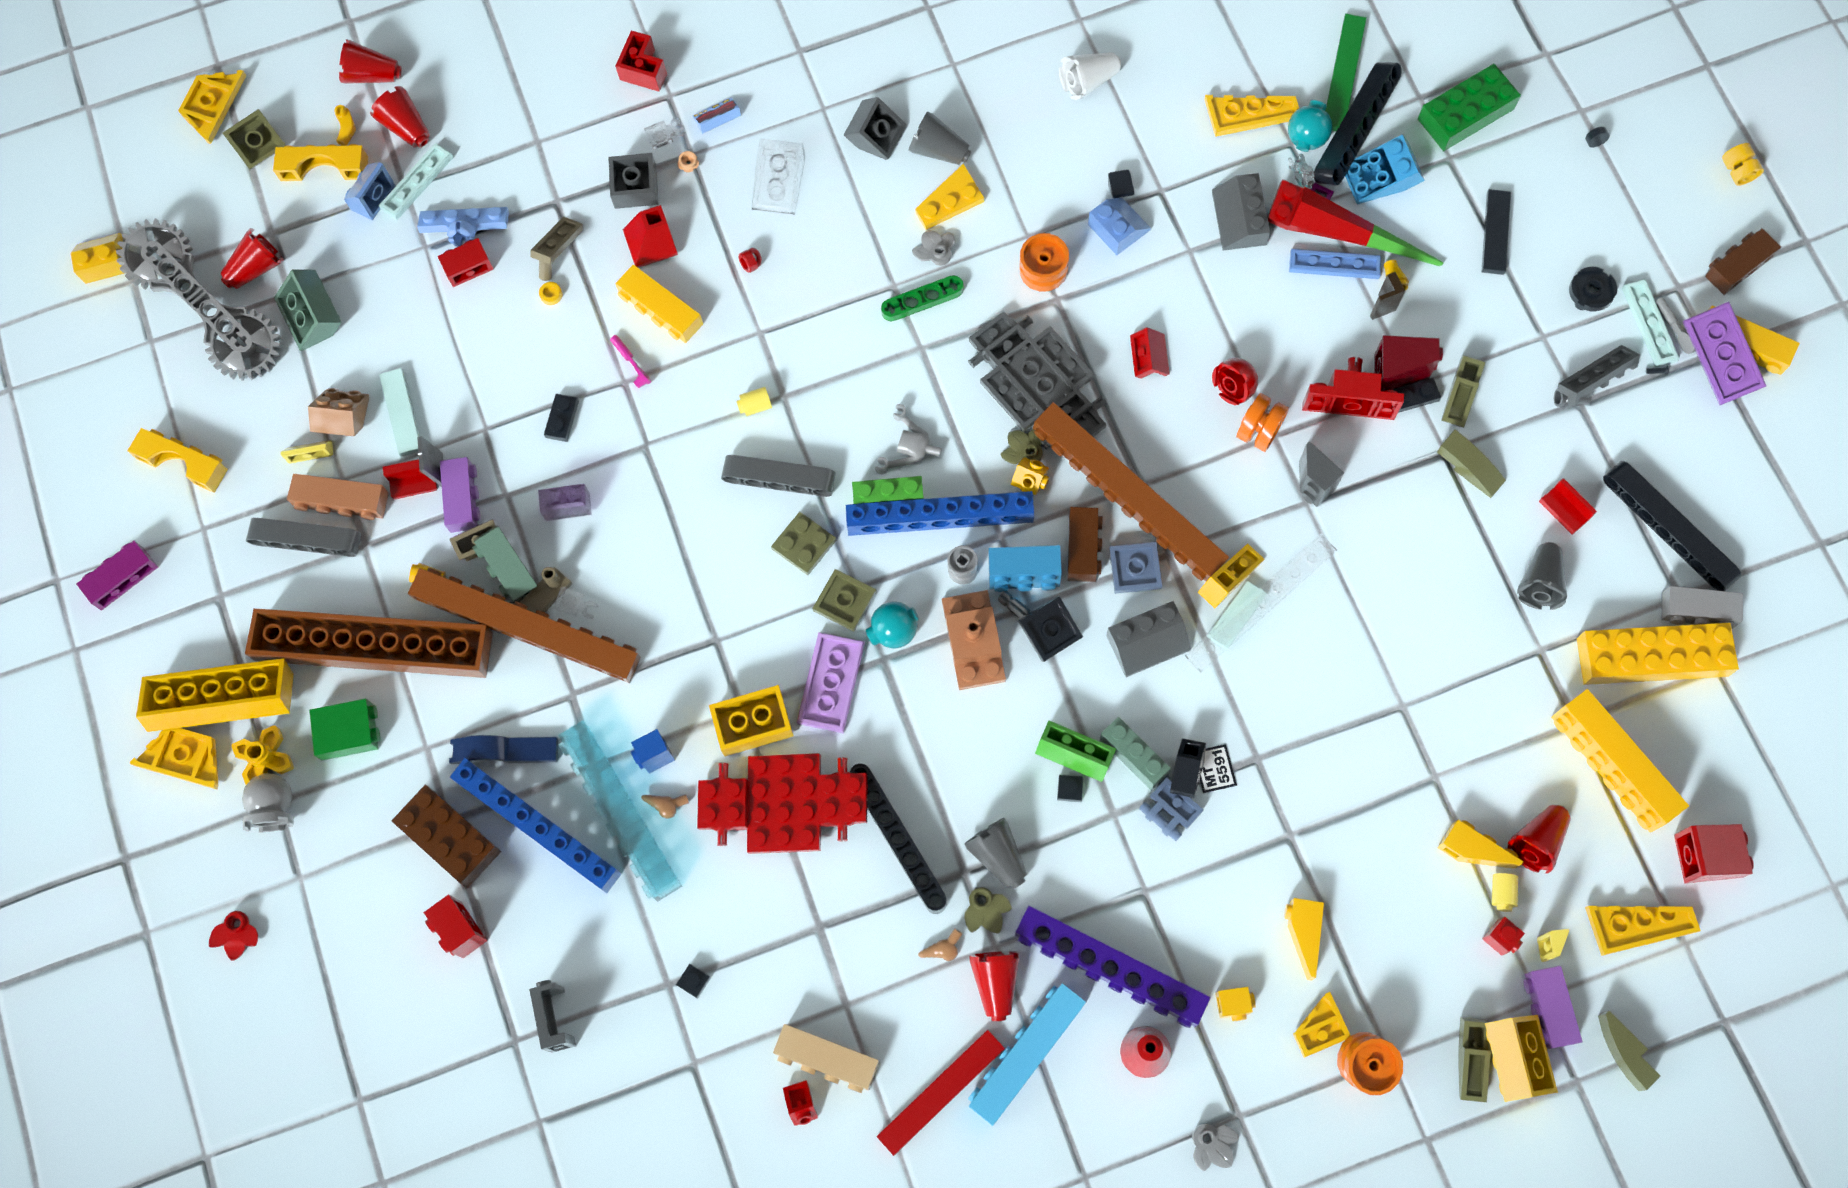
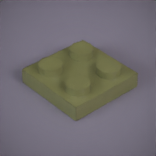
M799 511L772 544L771 549L803 573L809 575L837 539Z
M834 569L812 609L815 613L855 632L877 591L875 588Z

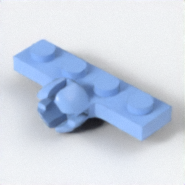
M507 207L420 211L417 227L419 233L448 232L449 242L459 247L462 245V240H465V242L474 240L475 233L479 230L507 229L509 211Z

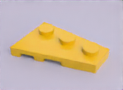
M963 163L915 211L925 230H928L983 203L984 197Z

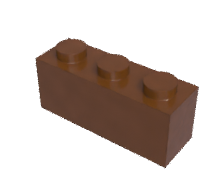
M1763 228L1755 234L1753 232L1747 234L1741 240V245H1733L1726 251V256L1723 259L1718 257L1708 266L1710 270L1705 277L1723 295L1727 294L1771 260L1781 249V246Z
M1070 507L1067 581L1096 582L1097 574H1101L1102 560H1097V552H1102V538H1098V530H1102L1103 516H1098V508Z

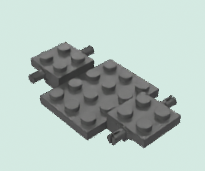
M1003 311L969 337V342L977 350L978 354L968 360V363L972 368H975L983 360L991 365L993 370L980 379V384L1023 432L1034 425L1036 419L1053 402L1093 437L1106 428V423L1097 412L1098 409L1107 404L1105 398L1103 399V396H1100L1091 403L1079 390L1090 382L1095 374L1051 326L1032 339L1024 330L1033 324L1030 316L1027 315L1017 323L1010 319ZM1046 440L1041 441L1042 446L1046 450L1052 446Z

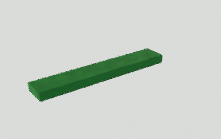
M1346 13L1344 16L1325 110L1331 117L1332 131H1337L1348 112L1367 17Z

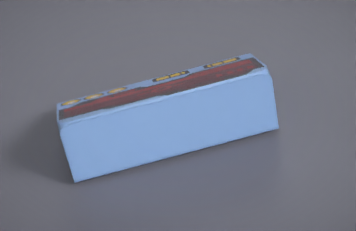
M729 98L693 115V118L703 134L741 116V113L735 101Z

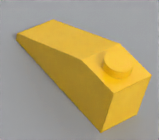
M1247 543L1207 580L1198 593L1216 608L1265 559Z
M1293 898L1290 904H1286L1284 918L1288 919V929L1307 980L1312 981L1317 975L1324 903Z

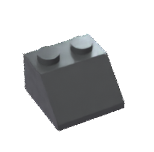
M874 97L861 101L844 136L858 149L888 160L907 124L879 97Z
M1309 441L1299 460L1300 492L1308 503H1313L1318 507L1336 490L1344 472Z

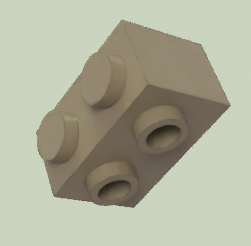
M493 519L449 538L459 561L465 559L468 562L478 557L472 548L476 545L474 539L496 526Z

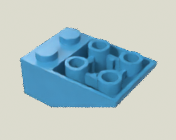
M1403 134L1354 159L1345 175L1357 205L1406 191L1425 181L1410 144Z

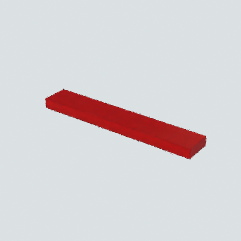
M987 1030L876 1137L895 1156L1005 1048Z

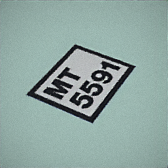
M1226 744L1206 748L1205 762L1200 776L1203 793L1237 786Z

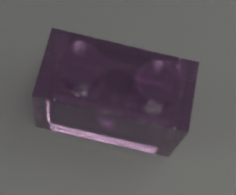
M585 484L538 490L540 512L546 521L592 515L590 493Z

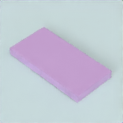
M818 632L797 724L844 734L865 641Z

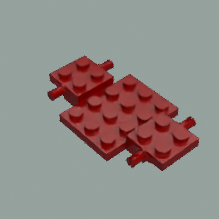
M820 753L748 756V780L746 778L732 779L728 777L729 764L719 763L718 778L698 780L697 829L717 831V846L728 845V831L747 830L748 854L821 851V827H838L837 841L845 842L848 841V826L867 823V774L847 772L848 758L840 757L837 758L838 772L821 775Z

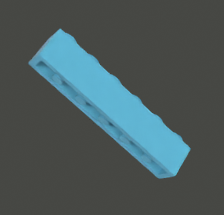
M1063 983L1059 988L1055 985L1046 995V998L1049 1000L1043 1008L1039 1005L1030 1016L1033 1019L1028 1028L1023 1026L1015 1036L1018 1042L1013 1048L1008 1046L999 1057L1002 1063L997 1069L992 1066L983 1078L987 1081L982 1089L976 1087L969 1096L968 1100L971 1101L969 1108L991 1126H994L1086 1004L1082 998Z

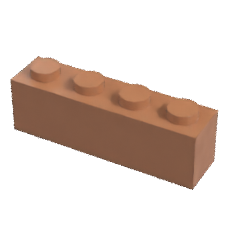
M293 474L287 500L294 506V509L299 511L313 509L322 514L336 512L344 517L359 515L364 519L374 520L375 518L383 519L389 492L383 485Z

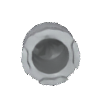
M264 773L253 777L248 782L242 795L244 810L249 814L243 817V830L249 832L251 827L259 828V832L263 833L282 831L286 824H288V827H293V814L287 813L291 806L292 791L284 778L276 774Z

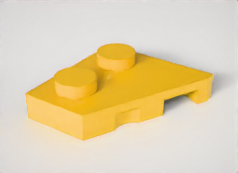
M1331 992L1324 994L1293 1033L1304 1058L1345 1041L1351 1036Z

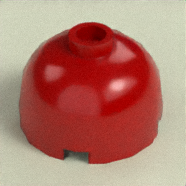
M1227 359L1216 366L1212 373L1214 388L1218 386L1222 392L1219 393V396L1232 405L1246 402L1255 394L1258 387L1257 372L1252 364L1245 359Z

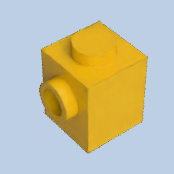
M1248 987L1221 990L1215 993L1220 1019L1231 1017L1232 1021L1246 1020L1247 1015L1253 1012L1252 1008L1256 1007L1253 992L1249 993Z

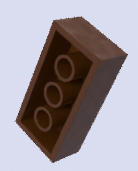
M426 784L391 820L466 888H469L502 852Z

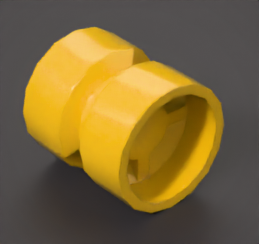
M1750 143L1739 144L1722 156L1726 168L1732 170L1730 175L1737 186L1752 182L1764 172L1760 161L1754 159L1756 154Z

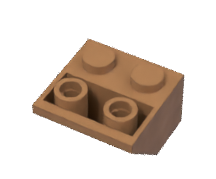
M336 388L324 390L308 406L310 432L355 436L363 428L369 403V394H362L360 391L355 390L343 392Z

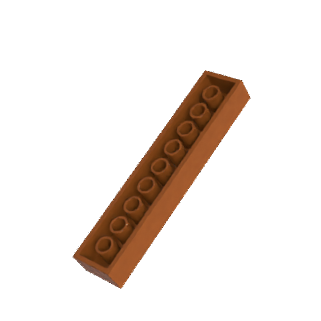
M253 608L245 654L258 662L284 658L287 664L486 678L493 632L487 625Z

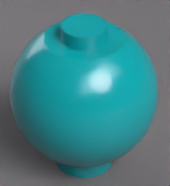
M1311 100L1308 106L1297 109L1290 117L1288 135L1292 143L1296 145V149L1302 152H1309V150L1322 147L1329 140L1333 125L1330 115L1325 112L1327 107L1325 103Z
M886 602L874 611L871 617V626L866 629V634L874 646L880 643L884 647L891 649L904 647L916 635L917 621L919 620L918 614L913 607L909 608L902 602Z

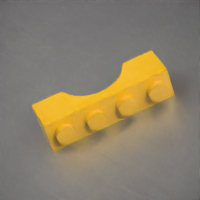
M333 144L327 146L306 145L305 147L286 145L284 147H275L273 171L280 181H302L311 169L321 165H330L336 167L345 180H357L359 173L368 164V155L362 145L350 144L348 146Z
M140 428L127 450L137 460L155 468L170 459L184 460L187 467L186 477L195 485L215 493L228 470L222 464L223 460L213 454L206 456L202 454L203 451L192 445L187 448L176 438L166 439L161 432L155 429L148 431Z

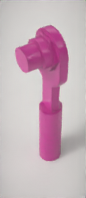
M618 335L612 336L610 339L612 344L626 361H630L638 373L637 379L633 383L638 388L645 384H650L652 381L634 361L633 354Z

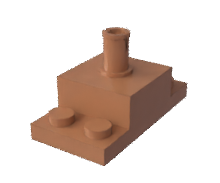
M988 590L942 598L959 690L1006 682L1001 658L1002 652Z

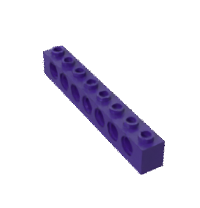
M1029 905L1015 932V936L1019 937L1017 941L1030 948L1033 944L1041 948V954L1051 959L1056 956L1064 960L1062 964L1070 969L1076 970L1078 967L1086 971L1085 976L1096 982H1099L1100 979L1109 983L1108 988L1118 993L1125 991L1131 994V999L1139 1004L1144 1005L1147 1002L1155 1006L1153 1010L1167 1017L1168 1014H1171L1178 1018L1176 1022L1184 1027L1198 1026L1211 997ZM1039 928H1046L1049 931L1050 937L1047 940L1037 938L1036 931ZM1062 939L1069 940L1072 943V949L1068 952L1062 951L1058 946L1059 941ZM1083 951H1091L1095 956V960L1092 963H1085L1081 958ZM1107 962L1116 964L1117 973L1113 975L1107 974L1104 970V964ZM1128 974H1137L1140 978V984L1138 986L1129 985L1127 982ZM1150 986H1160L1163 990L1162 997H1153L1149 991ZM1180 996L1185 1000L1186 1006L1184 1009L1179 1010L1173 1006L1172 1001L1174 997Z

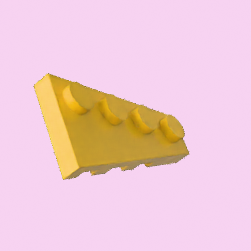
M1205 95L1204 98L1215 137L1289 122L1292 114L1299 109L1296 96L1256 98L1254 95H1246V98H1233V95H1224V97Z
M1585 907L1601 956L1701 931L1693 907Z

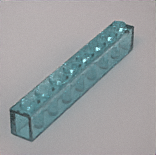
M583 720L559 734L558 736L562 741L559 747L565 756L570 755L574 761L570 764L577 776L582 775L585 780L582 786L588 796L593 795L597 802L594 804V807L600 816L605 815L609 821L605 825L612 837L617 835L621 843L617 846L623 856L630 857L632 864L629 866L635 877L641 876L645 884L641 887L648 899L653 897L658 902L683 887L585 721Z

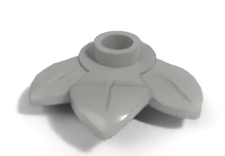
M925 231L921 236L922 245L912 249L913 255L918 260H931L936 265L942 266L951 259V249L955 245V238L950 232L940 236L936 231Z
M1201 1124L1197 1126L1192 1135L1193 1143L1196 1146L1193 1154L1195 1164L1202 1171H1206L1211 1163L1221 1168L1232 1167L1234 1157L1230 1146L1239 1140L1238 1134L1225 1125L1213 1127L1209 1124ZM1208 1133L1210 1138L1207 1142H1204L1203 1135Z

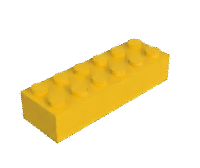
M1731 623L1584 631L1576 639L1584 685L1729 677L1739 670Z
M283 658L144 676L141 680L136 718L147 732L290 714L294 674Z
M1588 688L1551 717L1556 728L1569 737L1573 748L1581 752L1587 758L1588 765L1594 771H1598L1604 778L1605 785L1618 794L1622 805L1636 815L1637 821L1642 828L1648 829L1651 833L1669 823L1689 807L1688 803Z

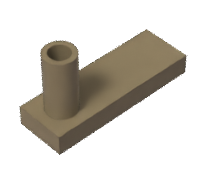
M563 216L531 249L530 257L539 260V278L541 280L548 281L552 279L553 262L583 231L582 223Z
M555 567L544 568L541 573L543 579L537 584V587L533 588L519 602L528 606L527 610L534 613L536 610L546 612L572 585V582Z

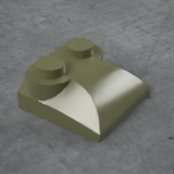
M259 109L222 133L250 170L275 154V147L286 146Z

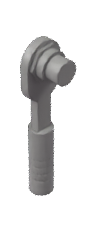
M1664 298L1657 299L1655 301L1656 305L1668 324L1672 326L1678 335L1677 340L1682 350L1687 354L1695 352L1687 331L1682 329L1678 319Z

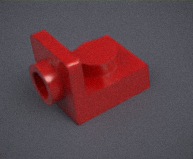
M807 1080L783 1088L788 1114L794 1126L806 1125L818 1118Z

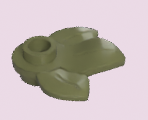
M1034 429L1029 431L1028 434L1020 430L1010 431L1007 436L1010 447L1000 453L1002 459L1011 464H1018L1024 457L1030 460L1041 461L1043 457L1042 440L1035 435Z
M979 887L974 889L969 896L970 906L965 911L964 919L971 933L983 926L989 932L999 934L1003 925L1002 914L1012 910V906L1004 895L992 894L989 889ZM979 896H984L986 898V902L984 904L977 903V898Z

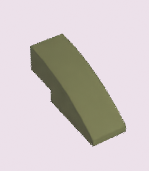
M1464 355L1460 358L1441 421L1464 428L1486 362Z
M1456 429L1437 451L1439 455L1455 466V472L1490 498L1506 481L1493 463Z
M1610 1011L1602 1012L1598 1016L1601 1030L1615 1062L1638 1091L1648 1090L1661 1076L1641 1057L1648 1048Z
M1460 1017L1458 1049L1460 1100L1487 1103L1491 1051L1489 1050V1042L1486 1038L1485 1023H1489L1486 1019Z

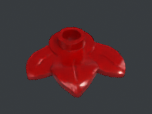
M241 911L229 913L224 919V923L215 926L209 937V947L224 946V950L231 961H235L242 956L246 946L255 947L258 942L256 928L249 924L248 916ZM239 919L241 924L238 928H235L234 923Z

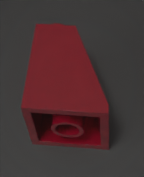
M1383 335L1374 354V373L1382 374L1381 391L1429 379L1433 371L1437 370L1438 362L1442 361L1443 347H1440V338Z

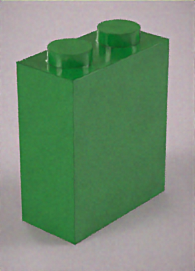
M365 698L309 710L314 756L320 760L378 750V742L381 740L380 731L375 723V719L378 718V711L376 706Z

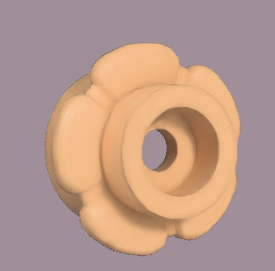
M685 151L680 154L677 164L679 169L689 173L698 168L699 160H697V156L693 152Z

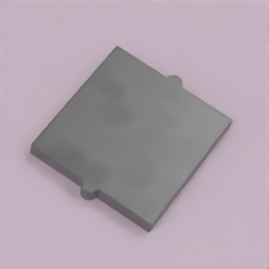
M422 436L417 437L420 471L442 487L440 461H443V453Z

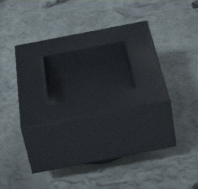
M1059 775L1057 800L1081 802L1083 777Z
M689 963L676 985L698 999L711 977Z

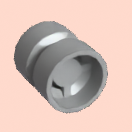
M957 546L948 555V574L953 582L965 585L975 580L978 574L977 554L968 546Z

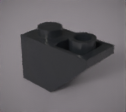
M1182 738L1176 757L1170 793L1191 798L1195 797L1205 762L1206 743Z

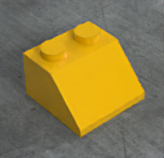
M117 233L79 243L71 251L73 271L85 284L125 274L120 270L122 265L117 262V259L121 258V256L116 253V250L123 249L118 245V242H123L122 234Z

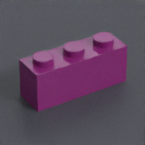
M133 540L131 543L125 544L115 555L105 559L94 571L85 574L76 585L88 601L102 611L156 570L158 566L147 551Z

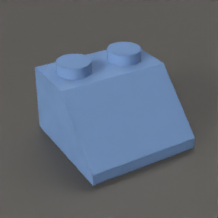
M382 163L367 164L365 169L359 173L355 184L347 191L344 200L350 210L373 221L380 210L379 204L396 185Z
M1123 198L1106 199L1089 212L1088 225L1116 255L1120 254L1151 230L1149 225Z

